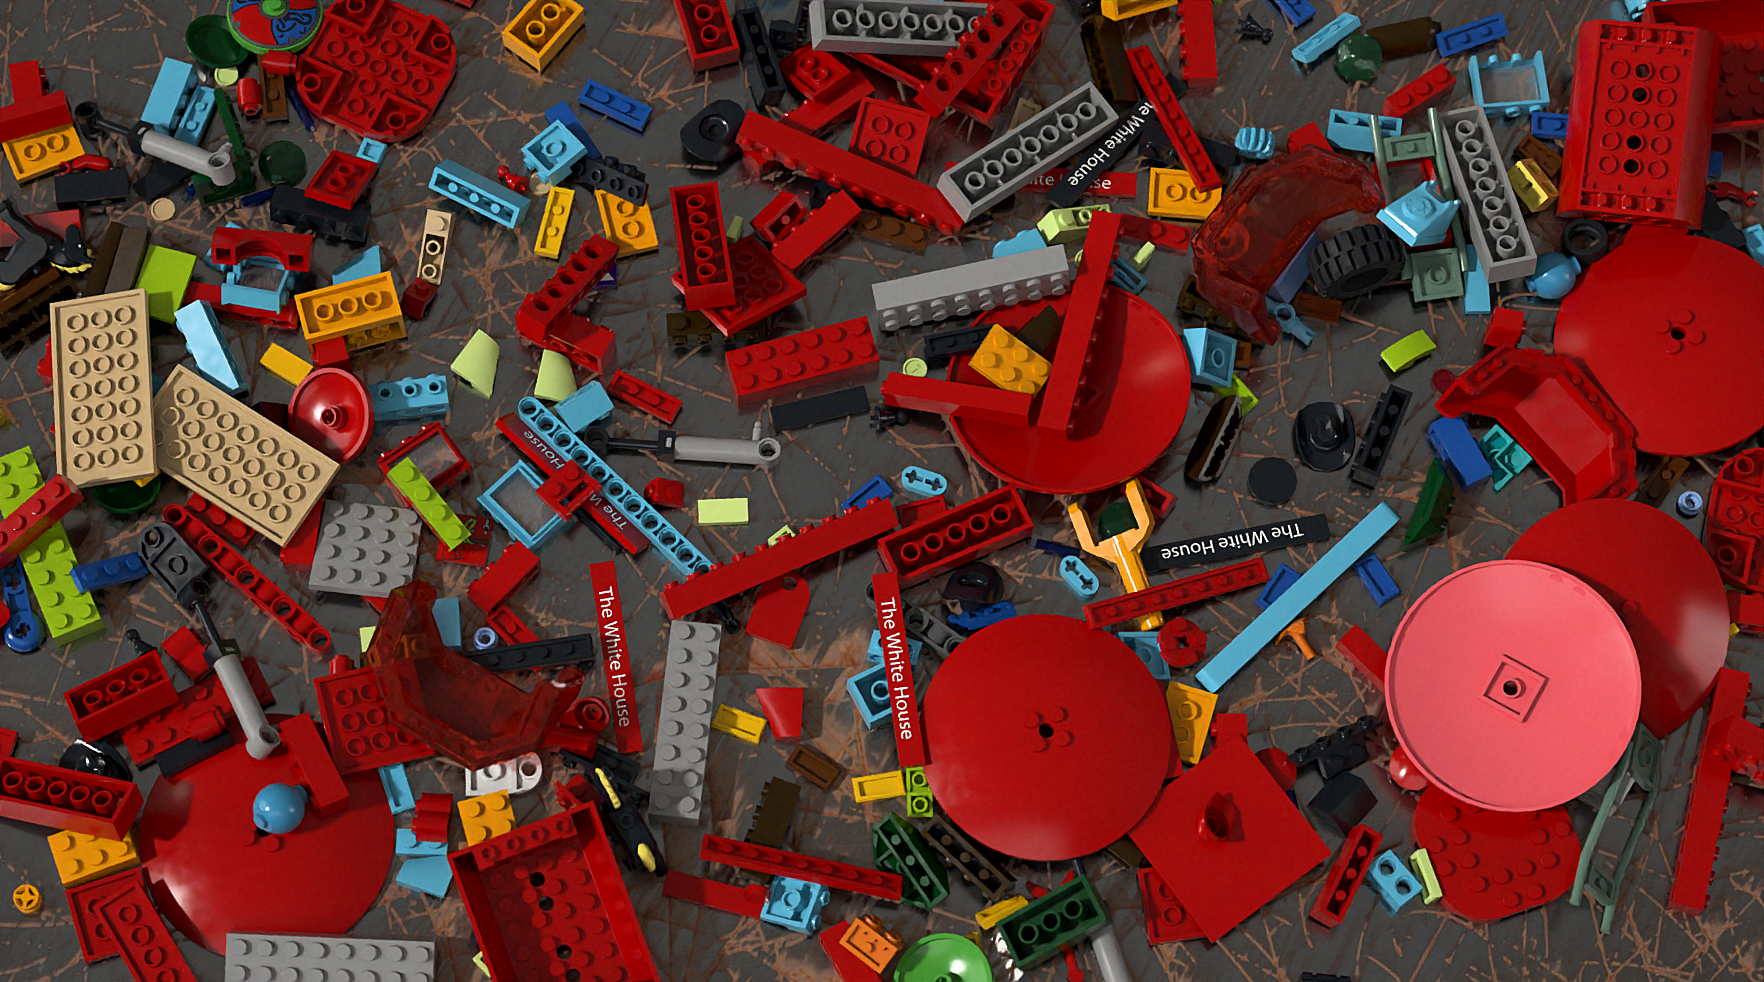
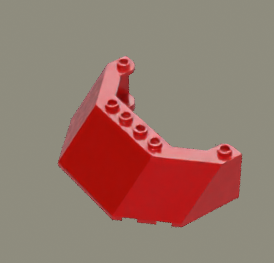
M1504 342L1460 375L1434 404L1436 409L1448 419H1456L1464 412L1496 418L1563 491V506L1600 498L1626 500L1638 489V479H1635L1634 469L1637 466L1636 449H1633L1632 443L1634 427L1567 355L1545 354L1544 350L1530 347L1521 349L1514 347L1512 343Z

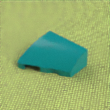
M1497 424L1479 441L1485 457L1489 459L1493 466L1492 477L1495 483L1494 487L1499 492L1534 461Z

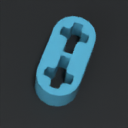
M915 466L907 467L902 473V485L909 491L930 498L943 495L946 492L947 482L940 474ZM912 474H915L917 480H914L913 483H909L908 477H911ZM935 481L939 482V487L941 488L933 491L932 486L929 484L934 485Z
M1076 556L1065 557L1060 564L1061 576L1081 597L1091 598L1095 596L1099 587L1097 577ZM1068 563L1070 566L1075 564V572L1078 575H1076L1072 570L1067 572L1066 564ZM1081 578L1085 581V583H1093L1092 590H1090L1089 588L1085 590L1082 589L1084 583L1082 582Z

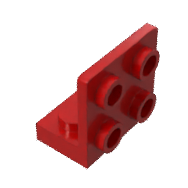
M577 773L565 786L559 781L554 784L555 796L558 798L556 801L565 811L593 800L602 821L598 810L602 796H599L598 792L582 776Z

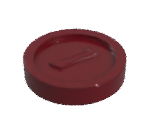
M1439 369L1432 376V387L1437 392L1445 393L1455 382L1456 377L1450 370Z

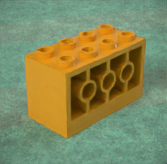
M390 271L294 295L312 361V353L316 352L314 344L343 336L347 352L407 336Z

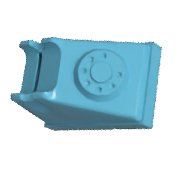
M1437 180L1425 181L1416 189L1386 208L1381 209L1376 217L1411 247L1442 243L1447 236L1445 233L1461 201L1459 199L1455 202L1453 200L1447 201L1436 191Z

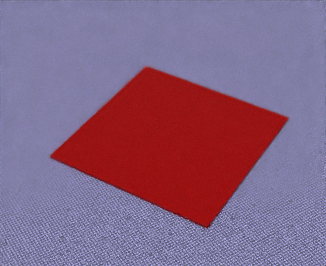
M1239 733L1159 791L1143 818L1127 832L1211 943L1226 934L1332 854ZM1219 792L1234 806L1235 817L1231 835L1227 840L1209 842L1199 836L1196 825L1199 812L1209 802L1211 797Z

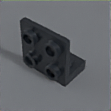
M799 1L794 24L783 19L770 21L769 38L773 50L793 53L797 50L798 46L803 45L804 28L808 23L810 1Z

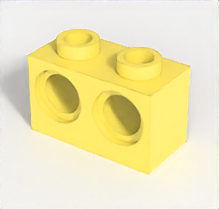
M1533 158L1519 160L1507 172L1512 188L1523 202L1527 204L1531 212L1545 210L1559 196L1557 188Z

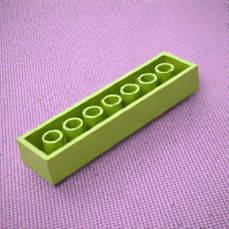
M29 446L0 457V510L4 519L46 484ZM60 519L19 554L52 637L58 647L105 628L91 591L80 594L70 575L72 568L80 565Z

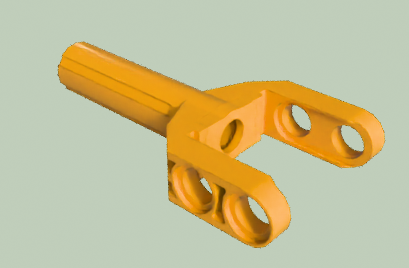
M1136 477L1126 481L1125 492L1139 529L1133 528L1099 543L1087 511L1082 508L1079 502L1068 506V511L1082 549L1116 563L1127 593L1151 587L1140 558V552L1144 543L1149 539L1156 523L1143 488ZM1161 611L1137 618L1142 632L1157 629L1165 623Z

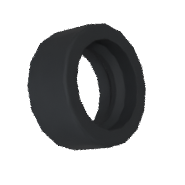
M1578 219L1569 223L1562 232L1563 254L1566 258L1574 256L1579 265H1591L1601 259L1607 252L1608 233L1605 227L1598 221ZM1588 234L1597 238L1599 244L1591 249H1579L1574 247L1570 240L1575 236Z

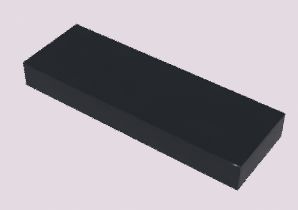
M167 161L135 182L133 187L145 203L149 205L196 172Z
M996 323L924 336L928 361L977 352Z
M227 727L221 729V733L200 743L199 739L193 741L190 738L155 755L163 777L166 779L233 746L234 743Z

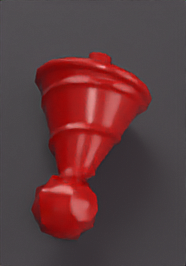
M505 165L497 169L498 176L503 179L506 178L510 190L520 195L526 192L530 183L527 176L512 174Z

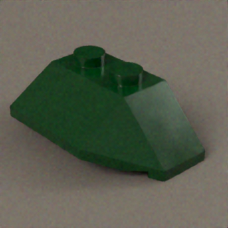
M1437 457L1433 458L1400 549L1401 552L1405 553L1435 540L1438 533H1444L1448 519L1444 517L1446 511L1451 512L1456 498L1452 497L1455 488L1440 459Z
M893 811L889 812L872 826L874 834L873 861L880 871L904 876L900 898L902 903L933 909L950 895L947 870L917 828Z

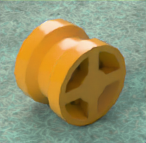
M25 884L15 890L13 901L20 911L32 914L40 909L42 896L34 886Z

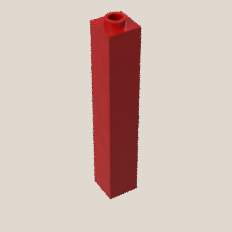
M62 90L1 107L0 143L73 123L72 107L65 91Z
M893 372L888 373L887 381L883 380L881 385V395H884L885 404L889 406L1029 428L1034 409L1033 394Z
M1355 624L1338 641L1335 648L1385 695V667L1388 654Z

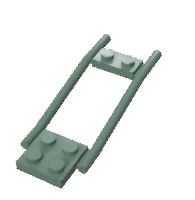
M1437 107L1427 109L1431 132L1382 139L1378 115L1368 117L1375 161L1386 207L1395 202L1386 163L1432 156L1436 158L1444 197L1447 201L1453 200L1455 202L1444 154ZM1458 209L1451 221L1456 243L1455 248L1407 255L1404 240L1396 234L1406 259L1405 267L1400 272L1401 280L1412 279L1415 303L1464 295L1460 272L1469 271L1470 266Z
M1636 723L1633 735L1619 759V764L1584 845L1570 904L1579 906L1583 889H1585L1601 905H1606L1600 930L1604 934H1610L1620 886L1658 796L1663 773L1659 770L1663 745L1642 723ZM1628 771L1631 777L1645 791H1648V794L1612 879L1590 858L1625 773Z

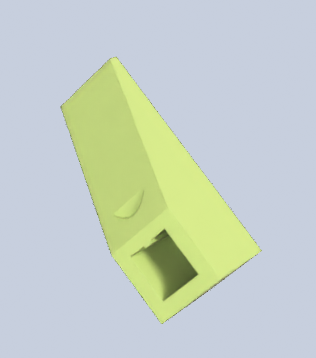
M1109 204L1051 210L1037 224L1045 244L1066 243L1087 236L1093 210L1112 213Z

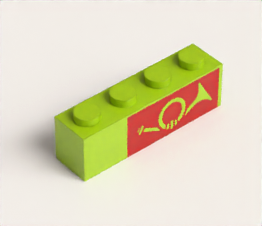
M409 457L405 458L386 474L449 552L471 535Z

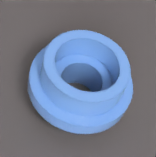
M1687 491L1679 497L1678 507L1682 513L1693 516L1701 511L1703 500L1696 492ZM1686 501H1691L1694 507H1688Z
M490 627L478 629L473 636L474 645L478 650L496 647L498 644L496 631ZM484 637L491 639L487 644L482 643L481 640Z

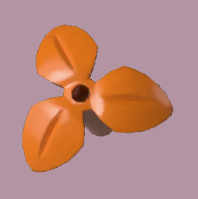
M1297 619L1289 626L1283 628L1276 638L1275 646L1277 647L1278 643L1285 636L1290 635L1308 660L1314 657L1316 653L1303 635L1305 633V624H1310L1309 619Z

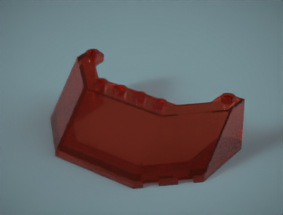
M1310 143L1301 146V150L1289 155L1285 152L1269 158L1270 162L1257 166L1253 164L1247 166L1190 239L1194 255L1192 258L1193 267L1197 279L1196 291L1251 337L1270 346H1273L1281 336L1282 328L1278 322L1268 318L1265 295L1322 221L1352 210L1363 214L1372 213L1378 209L1385 199L1364 162Z
M419 577L391 589L365 653L368 664H371L376 677L374 682L380 698L383 697L388 712H386L389 723L472 772L535 753L578 697L587 674L576 667H567L560 672L557 681L551 678L543 679L535 685L533 691L527 693L444 645L432 612L437 599V591L431 583Z

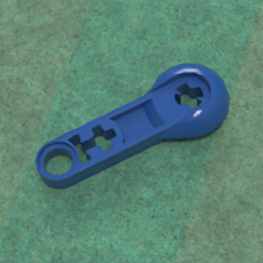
M18 555L16 556L17 564L14 567H3L0 570L6 605L11 614L9 621L3 627V637L11 649L23 652L36 648L43 641L45 625L42 618L32 608L24 566ZM12 574H15V578L19 583L17 590L9 587L13 585ZM26 626L28 630L31 628L30 631H27V636L23 637L21 633L18 635V633L22 631V627Z

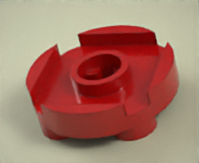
M1177 617L1167 622L1159 630L1156 639L1161 649L1159 653L1163 660L1173 667H1191L1204 656L1207 635L1194 622L1183 617ZM1177 638L1183 639L1186 646L1180 648Z

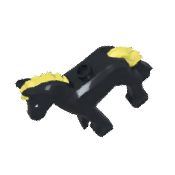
M12 194L0 203V219L20 236L5 259H0V290L8 291L29 274L34 277L44 267L40 264L44 259L59 270H66L71 274L73 272L79 273V271L84 272L87 268L92 267V263H95L96 259L91 255L93 251L92 249H87L81 237L80 228L77 225L70 224L66 228L65 240L61 242L48 232L33 226L19 211L17 202Z
M606 765L602 766L601 769L595 768L590 774L599 796H602L601 804L598 808L602 817L601 823L606 836L614 835L625 854L623 863L630 872H635L645 866L650 872L653 871L657 878L667 875L668 867L660 853L658 844L630 797L625 792L617 790V782Z

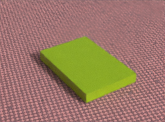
M152 244L149 245L134 290L141 288L147 290L149 318L175 325L177 318L174 313L181 309L198 260L197 256Z

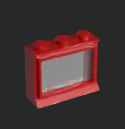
M439 421L426 424L421 428L420 433L413 437L405 438L401 441L400 446L394 450L385 451L377 460L379 470L405 506L411 511L414 508L386 475L405 458L409 457L436 491L444 485H447L448 488L453 487L457 483L456 477L465 471L469 476L473 474L472 465L467 461Z

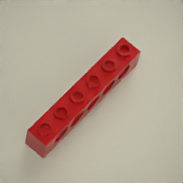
M992 0L985 8L987 11L985 16L983 17L980 14L971 24L974 29L971 32L966 31L958 39L960 45L957 48L953 46L945 54V63L942 65L939 62L930 72L933 77L929 81L925 79L917 87L916 90L919 93L913 100L934 119L947 108L1025 16L1010 0ZM992 20L996 21L998 26H996ZM979 36L984 39V42L979 39ZM965 52L969 53L971 59L966 56ZM951 68L956 70L957 75L952 72ZM937 84L942 86L943 91L938 88Z
M594 234L589 240H585L581 244L579 251L572 253L567 263L557 269L555 276L552 279L546 280L542 290L539 293L535 292L530 302L519 309L517 313V318L519 319L517 330L542 343L616 264L620 247L597 234Z

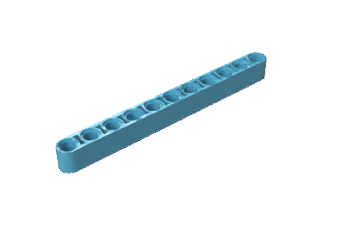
M525 397L519 402L520 419L566 462L572 459L591 478L598 472L605 474L604 478L595 479L602 486V490L599 493L651 541V544L684 575L699 570L710 571L709 566L712 563L534 397ZM527 408H534L536 410L535 413L530 415L524 413ZM545 424H551L553 426V428L548 431H544L541 429V427ZM562 440L571 442L567 447L558 445ZM580 456L588 458L584 463L575 461ZM613 489L623 491L619 496L610 494ZM631 505L640 507L637 512H630L628 508ZM650 521L658 524L653 529H649L645 525ZM666 538H673L675 540V543L672 545H665L663 543V540ZM684 554H690L693 557L688 562H684L680 558Z
M1385 500L1381 502L1199 671L1195 677L1210 693L1216 692L1402 517Z

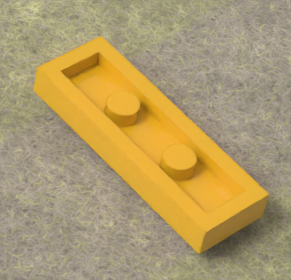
M551 186L534 249L535 255L554 259L559 258L575 197V190Z

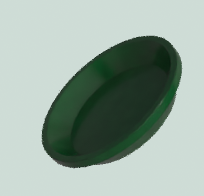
M211 14L198 17L190 23L186 30L185 43L187 49L196 60L209 67L218 69L232 68L241 64L249 54V50L240 45L231 34L226 16Z
M157 475L143 487H140L132 480L92 486L96 502L102 508L114 513H133L148 507L155 501L161 490V479Z

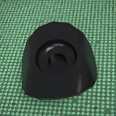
M730 99L716 100L703 108L680 130L681 142L689 152L700 159L712 162L723 161L740 148L739 144L735 143L746 113L739 104Z
M1333 402L1309 404L1298 411L1295 418V432L1298 449L1303 460L1314 470L1330 472L1343 467L1353 456L1356 445L1355 426L1351 413L1344 406Z
M983 562L967 563L952 574L941 597L945 600H959L961 609L966 612H977L983 603L996 604L1001 601L1004 592L1003 579L993 566Z
M79 738L66 749L59 760L58 767L130 782V769L125 759L110 743L102 738L87 745L83 738Z

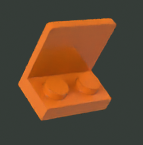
M865 914L856 918L839 943L880 974L894 955L903 950L907 944L903 942L904 937L893 929L889 931L882 926L884 922L874 914L870 916Z

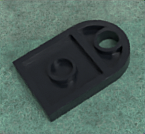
M160 521L151 523L143 528L139 534L137 551L140 560L175 600H177V593L192 577H201L211 566L182 531L170 522ZM152 531L158 537L156 544H153L149 538Z

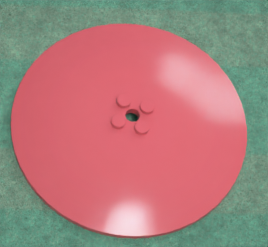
M1524 560L1489 561L1466 567L1443 578L1421 595L1404 616L1393 637L1385 667L1384 689L1389 719L1402 749L1411 762L1428 780L1444 792L1465 803L1488 810L1515 813L1538 811L1566 803L1583 794L1597 784L1618 762L1633 735L1639 716L1641 704L1640 666L1636 650L1623 622L1602 596L1586 583L1571 574L1542 563ZM1505 683H1514L1517 686V693L1512 696L1507 695L1503 690Z

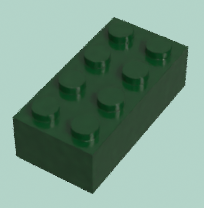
M1082 874L995 924L1017 968L1028 971L1114 923L1092 878Z

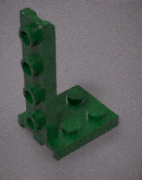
M222 87L215 89L213 93L230 143L233 145L232 148L237 161L232 164L236 177L230 184L219 186L214 184L211 177L198 173L191 176L202 208L257 191L250 167L254 166L250 152L245 154L243 148L247 147L243 133H237L236 129L240 128L237 115H231L230 109L234 107L230 96H224Z

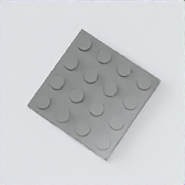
M326 500L309 580V589L409 600L423 529V519L415 510L411 511L405 508Z

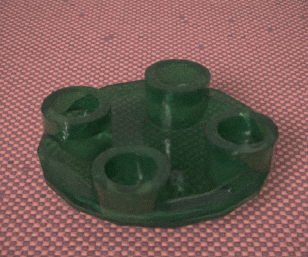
M1361 33L1350 35L1337 48L1335 56L1337 67L1348 79L1356 81L1366 80L1375 75L1382 66L1381 48L1378 42L1369 35Z
M285 140L275 141L267 145L260 153L258 159L259 171L263 177L276 185L287 186L288 183L298 179L307 167L305 154L302 149L295 143Z
M1116 502L1109 505L1103 510L1099 518V531L1103 541L1133 528L1139 529L1129 502Z

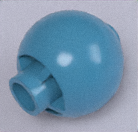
M1544 252L1537 256L1535 274L1529 275L1525 279L1526 285L1530 292L1534 291L1544 299H1559L1571 291L1575 284L1576 275L1581 273V268L1574 256L1566 258L1564 254L1559 252Z
M273 783L264 787L257 794L253 804L255 824L260 829L273 834H285L294 830L304 817V804L308 801L307 793L300 785L292 787L285 783Z

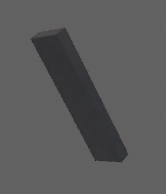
M863 385L770 407V414L775 433L869 411L870 404L865 386Z

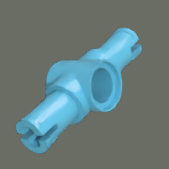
M1260 290L1250 299V303L1277 315L1273 327L1274 330L1288 334L1292 333L1304 342L1305 345H1309L1316 336V332L1305 326L1300 321V318L1295 315V310L1291 305L1287 303L1280 304L1278 301L1274 302ZM1278 315H1285L1288 320L1282 321L1278 318Z

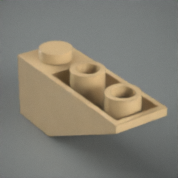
M434 207L427 211L417 277L428 283L441 285L453 236L456 211Z

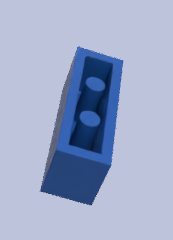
M1459 416L1456 419L1443 417L1431 423L1427 432L1461 490L1465 493L1488 482L1493 474V466L1489 459L1484 458L1480 451L1481 446L1475 437L1472 438L1469 433V426L1464 417Z

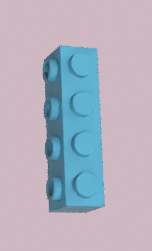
M449 159L444 160L435 167L429 184V188L511 229H514L524 221L531 202L530 199Z
M198 299L174 313L177 318L176 325L180 332L184 333L187 340L186 347L197 361L196 369L207 382L231 397L248 389L247 383L209 301Z
M431 374L421 379L407 377L397 382L383 380L373 385L365 384L374 404V421L450 411L448 385L445 375Z

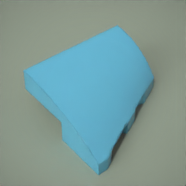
M379 245L371 247L332 272L333 285L381 273Z
M446 855L406 860L398 873L396 882L399 886L420 893L423 891L445 899L454 876Z

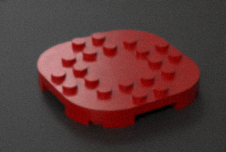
M336 0L323 14L324 20L305 54H301L298 59L296 82L302 101L319 118L363 138L367 137L381 143L398 142L410 138L428 123L455 74L457 50L451 31L435 15L431 13L429 16L424 15L393 0Z
M1760 447L1743 450L1740 454L1730 458L1715 477L1703 529L1702 545L1711 556L1723 582L1743 591L1764 594V448Z
M1433 783L1418 800L1412 815L1413 839L1415 843H1418L1420 849H1426L1443 895L1439 898V901L1452 914H1457L1472 923L1488 924L1498 922L1502 918L1556 901L1574 883L1581 855V847L1564 803L1532 812H1499L1465 803L1444 792Z

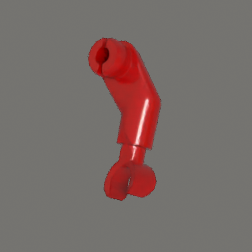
M86 154L73 160L74 162L70 164L62 161L58 165L60 170L68 168L66 172H61L59 175L72 173L76 170L80 171L85 168L104 171L114 167L111 159L94 154Z
M1710 182L1706 186L1707 192H1711L1715 198L1730 196L1737 200H1744V204L1749 208L1757 205V202L1751 203L1747 200L1749 197H1758L1759 194L1756 191H1749L1747 193L1742 188L1729 182Z

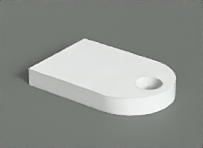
M501 745L502 748L499 752L487 755L477 746L467 747L465 750L466 798H474L507 789L509 797L529 794L538 786L542 778V765L538 755L532 749L523 745ZM528 764L534 765L537 768L536 773L532 776L524 775L522 773L524 766Z

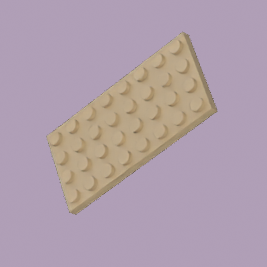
M141 288L50 303L57 474L71 479L77 488L157 476L147 290Z
M180 364L175 367L153 398L157 467L283 548L289 543L341 468L337 462Z

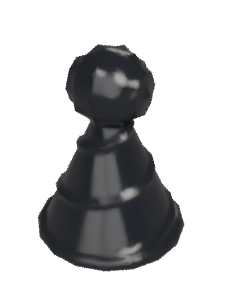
M1250 13L1246 15L1244 21L1240 19L1237 21L1241 25L1239 35L1261 34L1264 40H1271L1273 37L1272 30L1270 28L1263 29L1250 16Z
M875 406L874 415L870 416V420H874L875 428L879 430L881 427L897 420L899 423H907L909 413L902 410L895 414Z
M131 628L127 630L125 637L128 641L133 642L136 658L155 649L158 651L157 647L138 639L139 633L136 629Z

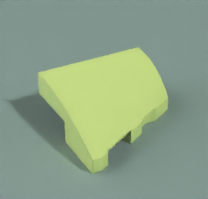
M478 329L450 366L451 370L471 382L472 387L490 398L493 394L494 377H496V365L500 346L490 336Z
M544 349L534 397L560 402L578 390L571 364L566 356Z

